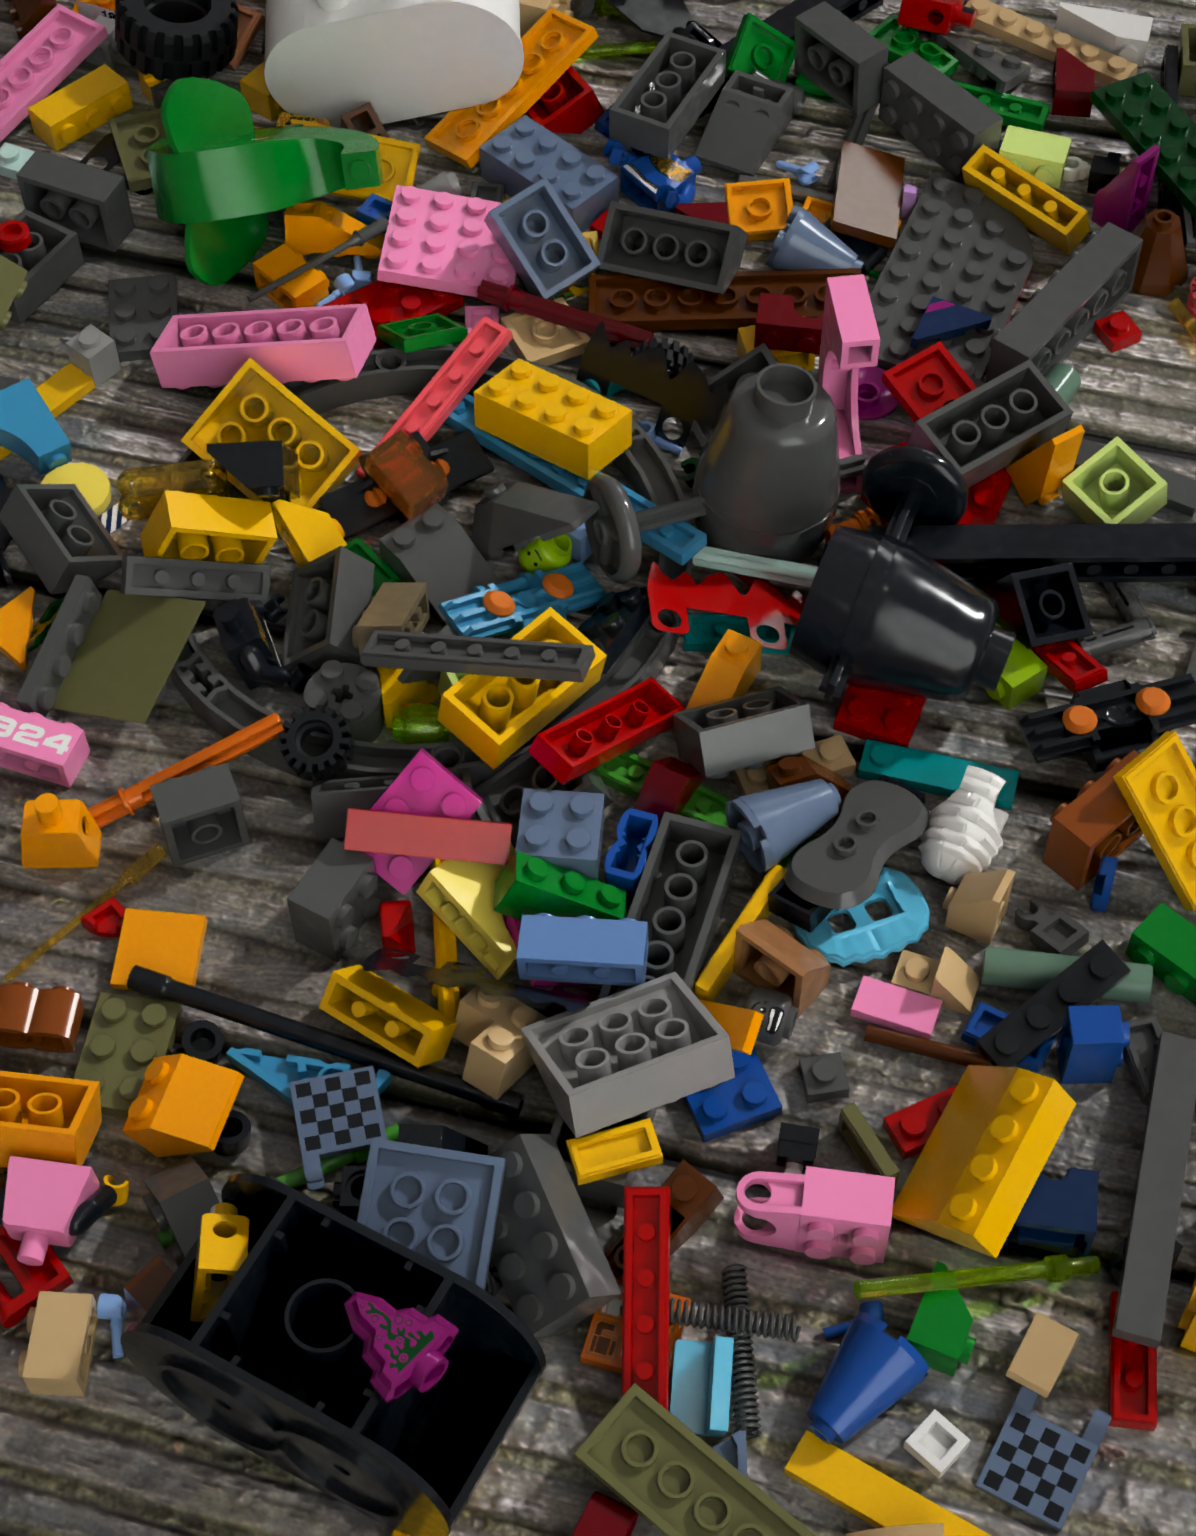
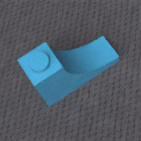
M27 378L0 390V446L22 456L37 470L39 475H42L72 461L71 443L31 380Z

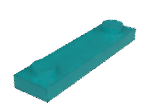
M866 739L857 777L867 780H879L883 775H886L913 789L950 797L959 788L966 768L970 765L992 772L1006 781L996 799L995 807L1012 810L1020 771Z

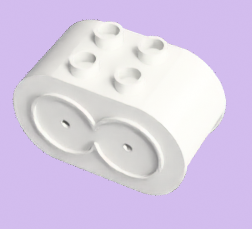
M266 0L264 75L270 94L286 112L327 119L332 127L341 128V115L369 102L382 124L473 107L477 104H486L509 92L517 83L523 70L524 49L520 37L519 0Z

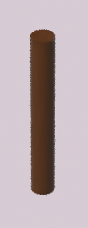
M867 1024L864 1041L963 1066H989L988 1059L980 1052Z

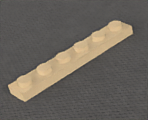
M969 0L965 4L966 7L977 10L972 28L1053 63L1057 48H1064L1094 70L1095 81L1109 85L1137 74L1138 64L989 0Z

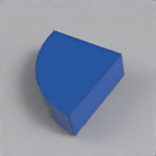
M1104 855V858H1101L1090 903L1092 910L1105 913L1118 858Z

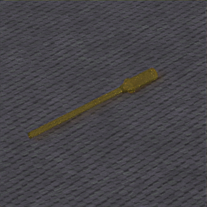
M155 844L128 868L125 867L123 869L124 872L113 886L4 976L6 980L11 982L79 925L82 916L110 899L120 889L133 883L137 884L144 874L167 856L164 849L160 845Z

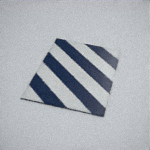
M120 501L98 518L109 534H111L138 513Z

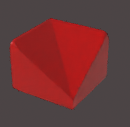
M411 901L381 902L379 914L383 948L415 954ZM385 952V953H384V955H386V956H388V957H391V958H392V957L408 956V955H405V954H402V953H396V952Z

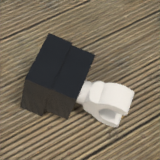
M1109 152L1107 157L1094 155L1091 165H1088L1086 161H1082L1079 157L1069 156L1067 157V166L1064 168L1063 179L1074 182L1089 178L1087 193L1096 194L1119 174L1122 154Z
M781 1122L776 1165L785 1167L784 1173L802 1174V1171L806 1170V1166L813 1167L820 1129Z

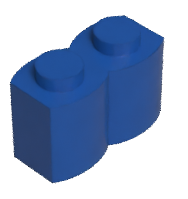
M633 808L627 809L621 816L617 825V841L610 847L605 858V883L625 890L626 904L629 905L632 904L658 831V817L656 814Z

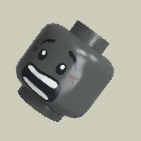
M758 985L750 991L748 997L740 995L736 1007L755 1010L764 1015L756 1041L776 1046L783 1038L790 1039L798 1015V1008L793 1006V1000L790 995Z

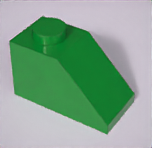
M936 1261L906 1340L921 1354L928 1367L953 1377L959 1362L968 1364L976 1339L969 1336L973 1319L946 1265Z

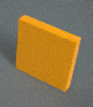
M790 178L724 184L729 224L739 226L748 233L746 242L776 239L780 230H784L787 218L793 208Z
M126 908L110 981L112 988L134 991L127 988V980L135 965L196 986L208 923L206 915Z

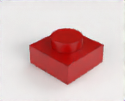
M1124 310L1094 322L1093 332L1111 353L1141 341L1142 331Z

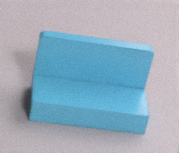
M715 1336L712 1342L678 1339L674 1343L669 1412L697 1436L723 1438L728 1432L734 1338Z

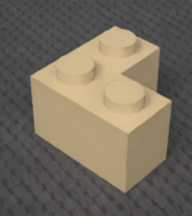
M475 986L459 1001L455 1019L458 1024L452 1036L469 1047L462 1079L495 1100H498L535 1064L523 1040L520 1028L548 1017L514 997L488 996L478 986Z

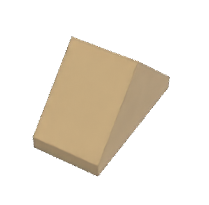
M1036 1312L1005 1376L1047 1398L1074 1350L1080 1334Z

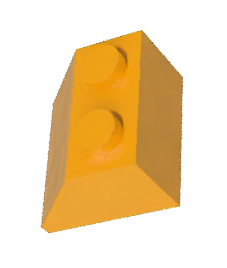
M182 1053L154 1057L145 1070V1079L139 1093L129 1107L128 1118L122 1132L156 1157L212 1152L215 1150L245 1076L238 1071Z

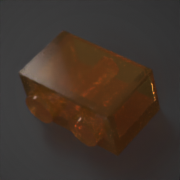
M402 430L396 432L367 454L364 470L409 520L445 497L449 484L446 474L437 464L432 465L423 455L420 444L414 438H408Z

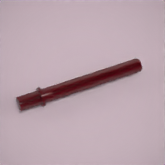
M483 279L477 289L478 300L503 307L505 312L509 313L513 310L590 335L594 334L598 325L603 321L605 337L609 341L621 343L624 340H629L630 347L639 348L640 343L643 341L649 345L650 339L654 338V334L651 331L519 291L515 285L506 287Z

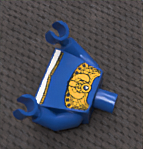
M615 139L608 140L602 153L604 156L609 157V162L613 166L618 165L621 167V192L636 205L675 213L677 205L693 203L696 196V175L702 172V165L696 156L691 155L681 160L675 154H672L669 160L652 154L634 155L627 152L626 147L621 142Z

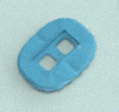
M883 866L876 890L863 903L848 909H833L811 933L794 924L792 926L795 929L797 938L802 941L805 947L819 951L828 963H837L845 967L854 962L865 964L874 958L884 959L891 952H901L908 944L918 943L922 934L929 929L930 910L922 892L906 874ZM878 901H883L887 904L893 915L874 921L870 918L864 907ZM842 913L848 914L855 928L842 933L834 932L827 919Z

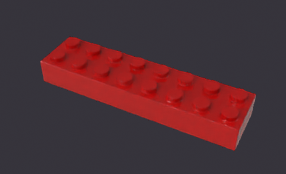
M651 677L537 734L528 752L556 780L564 785L673 727L672 714L684 711L686 708Z

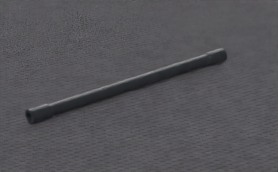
M138 965L132 968L127 980L128 989L158 999H168L367 1067L373 1066L376 1070H386L391 1075L477 1103L485 1109L515 1119L519 1117L524 1104L525 1094L508 1089L498 1100H495L464 1081L461 1075L431 1065L417 1068L392 1052L174 980L168 975Z

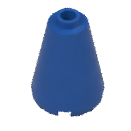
M859 1312L851 1321L807 1411V1415L812 1421L809 1424L810 1430L827 1444H831L833 1440L841 1444L846 1442L922 1383L928 1375L929 1367L921 1354L902 1335L896 1340L884 1332L888 1325L868 1313Z

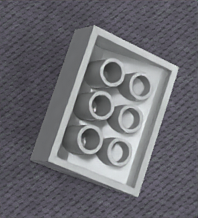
M676 972L590 1002L589 1006L577 1011H566L520 1028L523 1040L560 1116L576 1138L595 1133L604 1127L625 1119L634 1118L646 1111L676 1102L680 1098L715 1087L722 1082L735 1078L730 1036Z

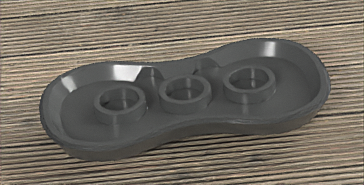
M878 780L866 781L852 788L843 797L841 804L838 805L839 812L835 816L830 829L819 838L804 845L790 858L784 870L786 886L800 898L829 909L841 910L852 908L871 897L878 886L881 870L885 862L897 850L920 837L925 832L929 823L927 807L905 788Z

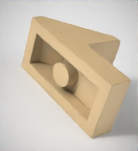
M945 946L940 960L903 949L891 984L943 1000L941 1007L969 1015L981 977L947 946Z

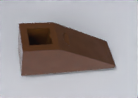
M684 1159L660 1186L670 1187L671 1189L670 1256L698 1231L724 1199L717 1186ZM624 1231L605 1253L613 1275L622 1283Z

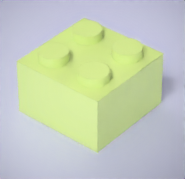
M1117 436L1062 480L1063 501L1086 524H1141L1167 504L1168 483Z

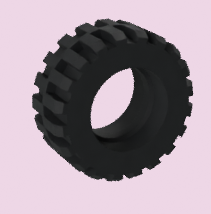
M115 0L116 47L132 67L137 66L139 72L145 75L148 73L152 74L155 79L162 81L164 78L171 79L172 82L178 78L205 77L208 79L213 77L217 71L221 72L228 66L235 55L239 15L237 2L235 0Z

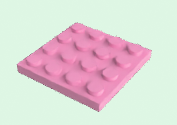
M396 185L388 220L389 225H387L378 266L377 280L473 297L478 296L477 289L483 279L506 287L514 285L516 271L484 222L488 212L502 203L483 200L478 197L472 198L448 192L419 189L414 186Z

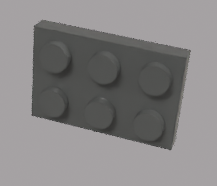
M176 274L108 280L109 337L115 340L120 362L151 359L149 352L172 316L179 315Z

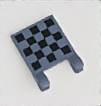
M373 1066L289 1082L304 1174L309 1191L321 1190L325 1187L321 1158L369 1149L372 1138L388 1140Z
M1022 1385L975 1484V1488L1061 1532L1111 1422V1416L1096 1409L1081 1438L1032 1413L1031 1411L1039 1394Z

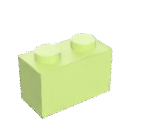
M1008 125L999 155L1046 185L1059 189L1064 168L1067 166V157H1069L1072 138Z

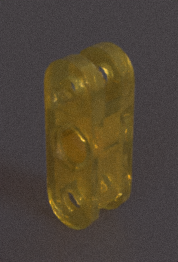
M198 460L125 470L117 477V489L122 494L118 500V510L127 519H149L164 490L204 495L212 493L222 497H229V489L226 485L227 470L216 460ZM134 502H138L139 507H132L131 505Z

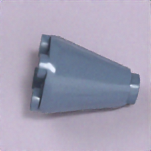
M795 204L787 218L784 230H780L772 245L773 250L765 264L774 270L862 269L864 262L857 259L858 255L808 210Z

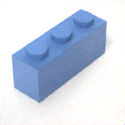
M538 913L536 915L522 914L516 955L519 979L637 986L645 983L649 949L648 922L637 921L633 918H621L618 920L596 919L588 915L558 917L548 913Z

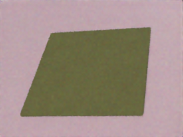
M107 590L101 601L99 611L93 616L86 631L85 641L79 646L74 656L71 670L64 678L56 694V701L51 709L145 723L206 602L166 596L123 594L118 590Z

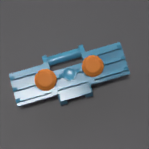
M580 561L546 572L538 569L534 571L533 575L530 572H524L519 574L517 579L497 585L494 583L487 584L486 588L481 585L473 587L469 595L442 602L438 608L459 636L492 638L498 635H505L509 637L516 635L550 606L567 620L566 614L597 605V602L607 593Z

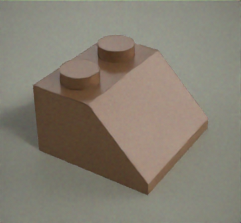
M766 919L741 924L736 930L733 972L753 987L757 985L764 986L790 995L793 1000V1006L798 1008L797 1018H799L828 986L831 964L827 962L826 958L819 951L808 949L795 940L793 935L782 926L776 927Z

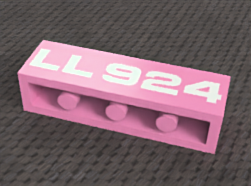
M0 702V767L70 788L91 752L84 729L70 722L60 723L47 719L36 712L27 713L16 710Z

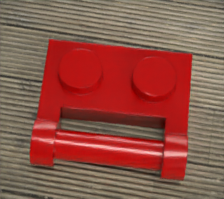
M1 1226L0 1256L24 1291L12 1299L0 1280V1323L4 1328H11L25 1318L30 1307H36L39 1291L61 1292L74 1282L50 1245H48L43 1265L31 1266L18 1261L17 1255L21 1241L10 1238L4 1226Z

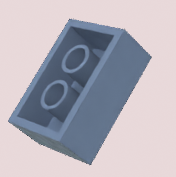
M546 176L489 211L484 219L489 230L532 295L551 300L593 274L601 265Z

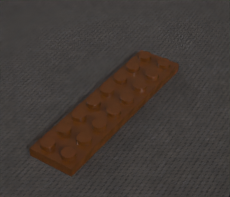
M861 268L737 271L724 295L625 274L589 275L588 312L648 331L738 329L756 325L760 293L795 296L794 308L798 314L807 318H818L823 316L827 277L860 275Z

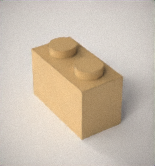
M39 1291L36 1307H30L27 1317V1332L30 1334L28 1349L21 1351L18 1362V1375L23 1378L31 1394L85 1397L99 1322L97 1302L93 1294Z

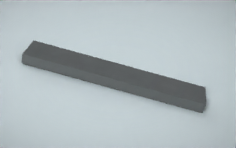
M373 630L360 654L363 666L583 682L595 658L593 645Z

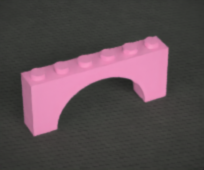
M864 274L827 277L817 383L830 395L836 410L839 459L862 454L858 417L859 368L878 365L881 339ZM862 474L840 480L839 494L861 492Z

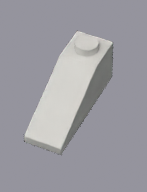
M1060 2L1055 29L1143 67L1153 18Z

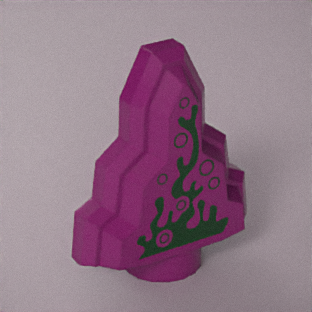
M361 1292L354 1293L344 1303L352 1331L364 1342L362 1358L373 1372L370 1383L386 1403L393 1399H398L413 1386L421 1393L426 1392L442 1378L449 1365V1361L443 1355L459 1332L456 1326L439 1314L426 1317L413 1307L396 1310L383 1298Z

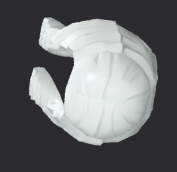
M968 765L959 788L947 800L929 811V823L925 832L920 836L922 842L918 846L922 855L921 863L929 874L944 880L946 883L959 886L965 874L980 873L982 870L990 867L991 860L996 858L998 851L1003 848L1000 834L1009 816L1008 813L994 808L999 792L1006 782L1004 779L982 768Z

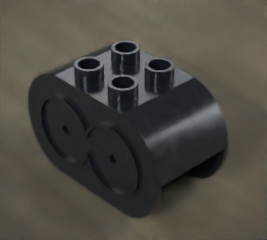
M239 1173L231 1176L222 1188V1203L233 1204L238 1208V1215L246 1216L249 1219L248 1256L203 1322L190 1321L197 1239L142 1321L129 1324L122 1333L120 1341L126 1356L136 1369L161 1393L195 1419L222 1436L387 1527L410 1536H448L546 1368L545 1355L539 1342L511 1310L484 1289L461 1275L281 1182L251 1173ZM212 1274V1280L223 1281L227 1278L225 1274ZM361 1292L383 1298L396 1310L413 1307L426 1317L439 1314L458 1328V1334L443 1355L449 1361L448 1368L442 1378L431 1389L421 1393L413 1386L398 1399H393L387 1403L370 1383L373 1372L362 1358L364 1342L352 1331L344 1305L354 1293Z

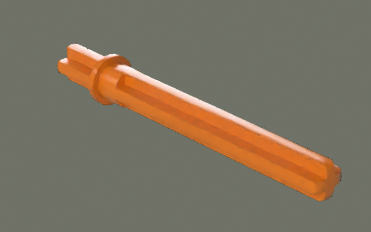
M272 713L125 790L122 787L118 788L117 794L88 808L99 828L127 814L134 816L136 815L135 810L154 801L150 789L151 785L161 783L168 778H178L198 772L208 766L228 763L277 738L279 732L285 733L282 727L283 722L277 713Z

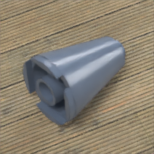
M820 778L735 797L725 804V815L729 828L742 831L741 854L756 872L760 873L776 866L834 818L839 812L838 805L841 804V797L834 784L831 782L827 784Z

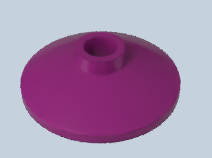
M859 368L858 417L860 420H876L886 417L899 406V402L881 381L883 372H885L881 368Z

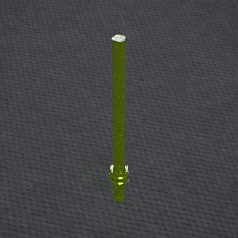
M1065 1254L1046 1256L1043 1261L856 1280L853 1285V1291L857 1299L1041 1279H1046L1049 1283L1069 1281L1071 1276L1099 1273L1100 1261L1097 1256L1068 1258Z

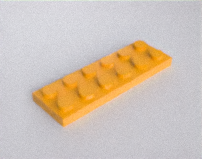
M550 7L521 37L524 49V65L521 76L514 87L505 95L492 102L449 111L424 137L428 147L472 169L480 161L479 147L520 119L598 38L596 29Z

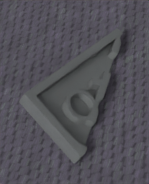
M931 32V41L944 50L946 47L955 50L954 57L959 60L958 62L974 72L981 80H995L997 82L995 90L1001 94L1009 91L1029 77L1031 66L1022 63V60L1017 56L1002 55L995 52L994 48L988 44H976L950 32L945 35Z

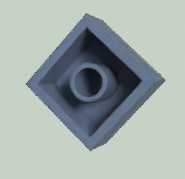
M524 788L515 852L520 851L533 857H538L549 863L598 880L604 830V794Z

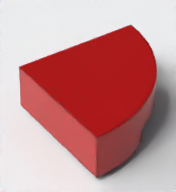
M113 896L82 916L80 921L82 926L94 935L107 938L120 937L125 909Z

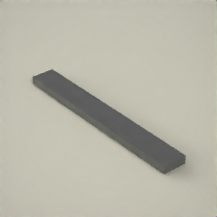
M1162 1031L1158 1038L1112 1330L1113 1337L1156 1349L1161 1343L1196 1101V1039Z

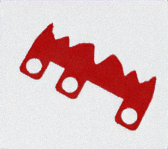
M654 561L651 564L647 581L651 621L657 630L687 634L690 630L687 608L747 617L750 638L761 642L762 647L784 650L788 646L784 624L797 626L806 598L796 590L788 600L775 587L760 579H755L748 593L741 595L724 573L707 576L699 584H696L687 572H683L675 580H672L661 572L659 566ZM664 609L676 612L681 618L680 626L672 628L660 622L658 613ZM761 625L770 626L778 632L779 640L776 643H767L759 638L756 630Z

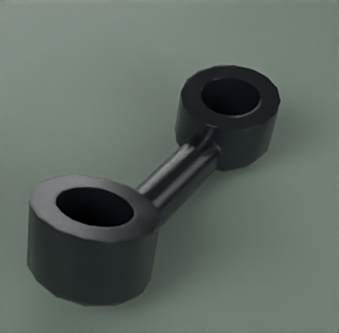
M197 1020L190 1023L182 1035V1054L217 1065L224 1051V1036L221 1029L215 1023L207 1020ZM230 1111L213 1152L222 1156H235L242 1153L248 1147L251 1137V1122L246 1115L239 1111Z

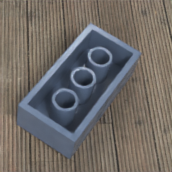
M526 115L479 147L480 170L483 179L489 183L505 184V193L512 198L546 176L581 233L589 229L590 224L609 208L610 201L619 202V176Z

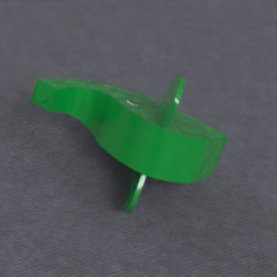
M197 77L178 78L172 82L164 96L160 110L161 121L167 138L159 139L146 149L157 216L159 219L169 223L186 224L184 243L187 269L193 277L206 286H219L229 281L248 264L266 239L268 230L267 212L288 208L344 188L349 190L380 186L384 180L379 142L373 136L352 129L303 127V124L254 128L250 106L239 91L220 82Z

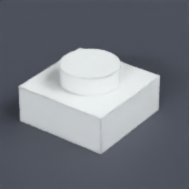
M934 1409L908 1437L903 1448L940 1479L969 1447L971 1440Z

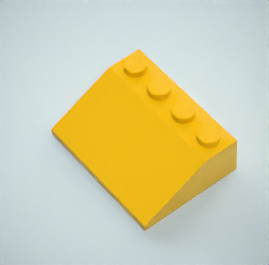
M250 357L180 440L248 498L263 501V499L257 497L255 493L246 488L207 452V444L282 440L298 454L300 498L291 499V502L317 509L320 506L319 498L334 492L359 464V457L364 455L356 445Z
M968 1065L893 1204L892 1218L997 1258L1077 1103L1053 1078L1019 1067Z

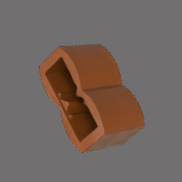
M21 981L0 985V1046L14 1049L35 1048L41 1051L57 1053L74 1052L85 1009L81 995L66 986H54L52 989L38 990L33 985Z

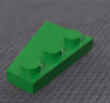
M894 13L869 32L888 46V62L890 63L913 51L947 77L952 76L957 70L959 60L934 42L922 41L918 38L919 31L915 28L908 27L906 29L902 25L897 24L898 16Z

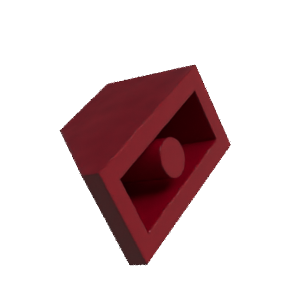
M1057 48L1052 72L1051 115L1090 118L1093 105L1090 101L1092 90L1100 88V85H1095V71L1064 48Z

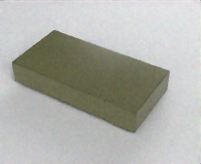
M855 1102L841 1108L838 1131L865 1173L895 1177V1191L900 1172Z

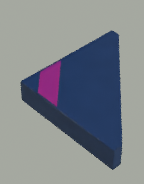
M932 296L912 336L910 347L916 349L919 343L934 339L944 341L965 335V331L976 328L987 330L991 326L993 316Z

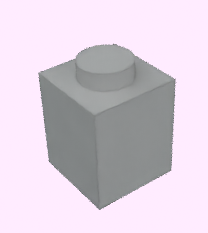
M92 324L65 343L70 363L93 378L95 388L121 370L115 340Z

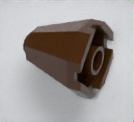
M1154 209L1142 219L1132 232L1133 235L1143 239L1132 290L1139 295L1168 296L1174 291L1177 284L1180 287L1186 283L1188 276L1186 249L1180 217L1167 209Z

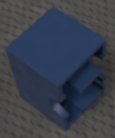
M1070 1168L1067 1169L1065 1178L1060 1180L1049 1179L1040 1173L1002 1248L1007 1249L1008 1238L1017 1239L1018 1245H1025L1026 1242L1063 1247V1251H1070V1248L1078 1247L1077 1259L1086 1260L1097 1229L1099 1171Z

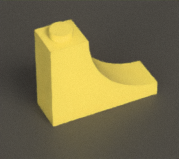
M511 842L509 850V860L512 858L516 850ZM446 859L429 871L416 893L484 967L488 969L496 980H500L510 972L517 962V949L514 940L506 928L501 913L493 911L495 880L506 865Z

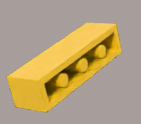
M984 144L962 167L965 185L982 190L985 196L1016 215L1025 228L1067 255L1089 233V218L1086 209Z

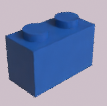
M1120 1005L1068 1006L1056 1044L1061 1084L1112 1083L1116 1068L1122 1067L1123 1048L1129 1047L1130 1044L1128 1021H1122Z

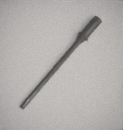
M382 217L359 231H353V235L346 242L247 296L250 303L349 247L364 246L365 242L387 230L388 220Z

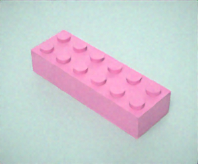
M348 304L173 315L149 353L162 388L184 390L198 386L217 388L227 385L249 357L281 384L293 381L314 383L320 380L331 379L348 381L358 377L377 339L367 304Z

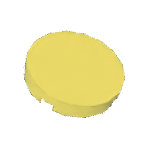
M68 463L56 467L45 475L40 483L75 484L97 517L105 512L111 502V485L106 473L97 466L88 463Z

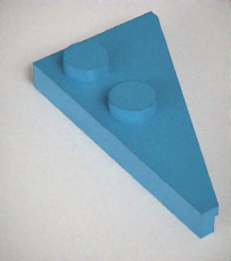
M231 1047L226 1052L230 1063L292 1107L289 1082L352 1070L350 1064L338 1062L327 1064L320 1059L289 1054L284 1059L262 1055L261 1050L246 1047L242 1049ZM378 1069V1073H375V1078L380 1096L392 1083V1076L388 1071Z

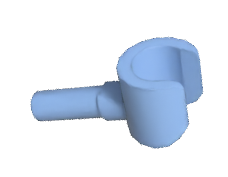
M782 160L776 162L777 168L796 175L802 186H809L820 180V177L814 174V172L820 169V166L814 161L802 167Z
M355 255L353 257L354 270H352V277L355 282L353 287L357 290L372 283L373 275L372 271H363L361 257Z
M347 273L337 276L334 280L336 290L316 303L315 307L322 306L355 291L353 287L355 282Z
M642 421L639 423V426L652 438L658 448L660 447L678 456L682 454V447L656 436L655 427L652 422Z
M102 1293L98 1299L97 1317L98 1319L111 1320L113 1358H121L124 1356V1351L120 1338L123 1328L122 1321H124L127 1314V1306L118 1294Z

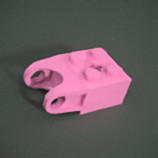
M806 1166L805 1174L765 1171L751 1172L739 1181L736 1188V1201L739 1206L734 1214V1227L738 1235L746 1241L802 1252L814 1259H828L832 1256L847 1258L858 1265H872L875 1262L883 1263L891 1229L895 1177ZM760 1184L769 1190L771 1196L747 1199L745 1191L751 1185ZM747 1213L754 1218L763 1219L768 1222L764 1228L752 1230L744 1225L742 1218Z

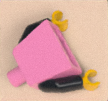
M10 1156L8 1170L0 1168V1224L4 1226L10 1238L21 1241L17 1260L27 1265L41 1266L44 1263L48 1245L72 1246L76 1237L84 1234L111 1206H122L128 1201L130 1181L125 1180L121 1185H113V1175L107 1174L103 1178V1186L99 1188L100 1182L92 1167Z

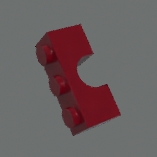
M760 293L755 325L754 348L765 342L771 350L820 354L823 316L807 318L798 314L794 308L795 296Z

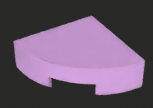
M912 184L904 185L900 217L909 218L916 205L918 188L912 186Z

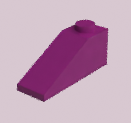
M1153 145L1133 160L1106 187L1101 188L1096 193L1092 202L1094 207L1091 221L1102 228L1107 222H1110L1130 233L1136 229L1145 216L1160 147Z

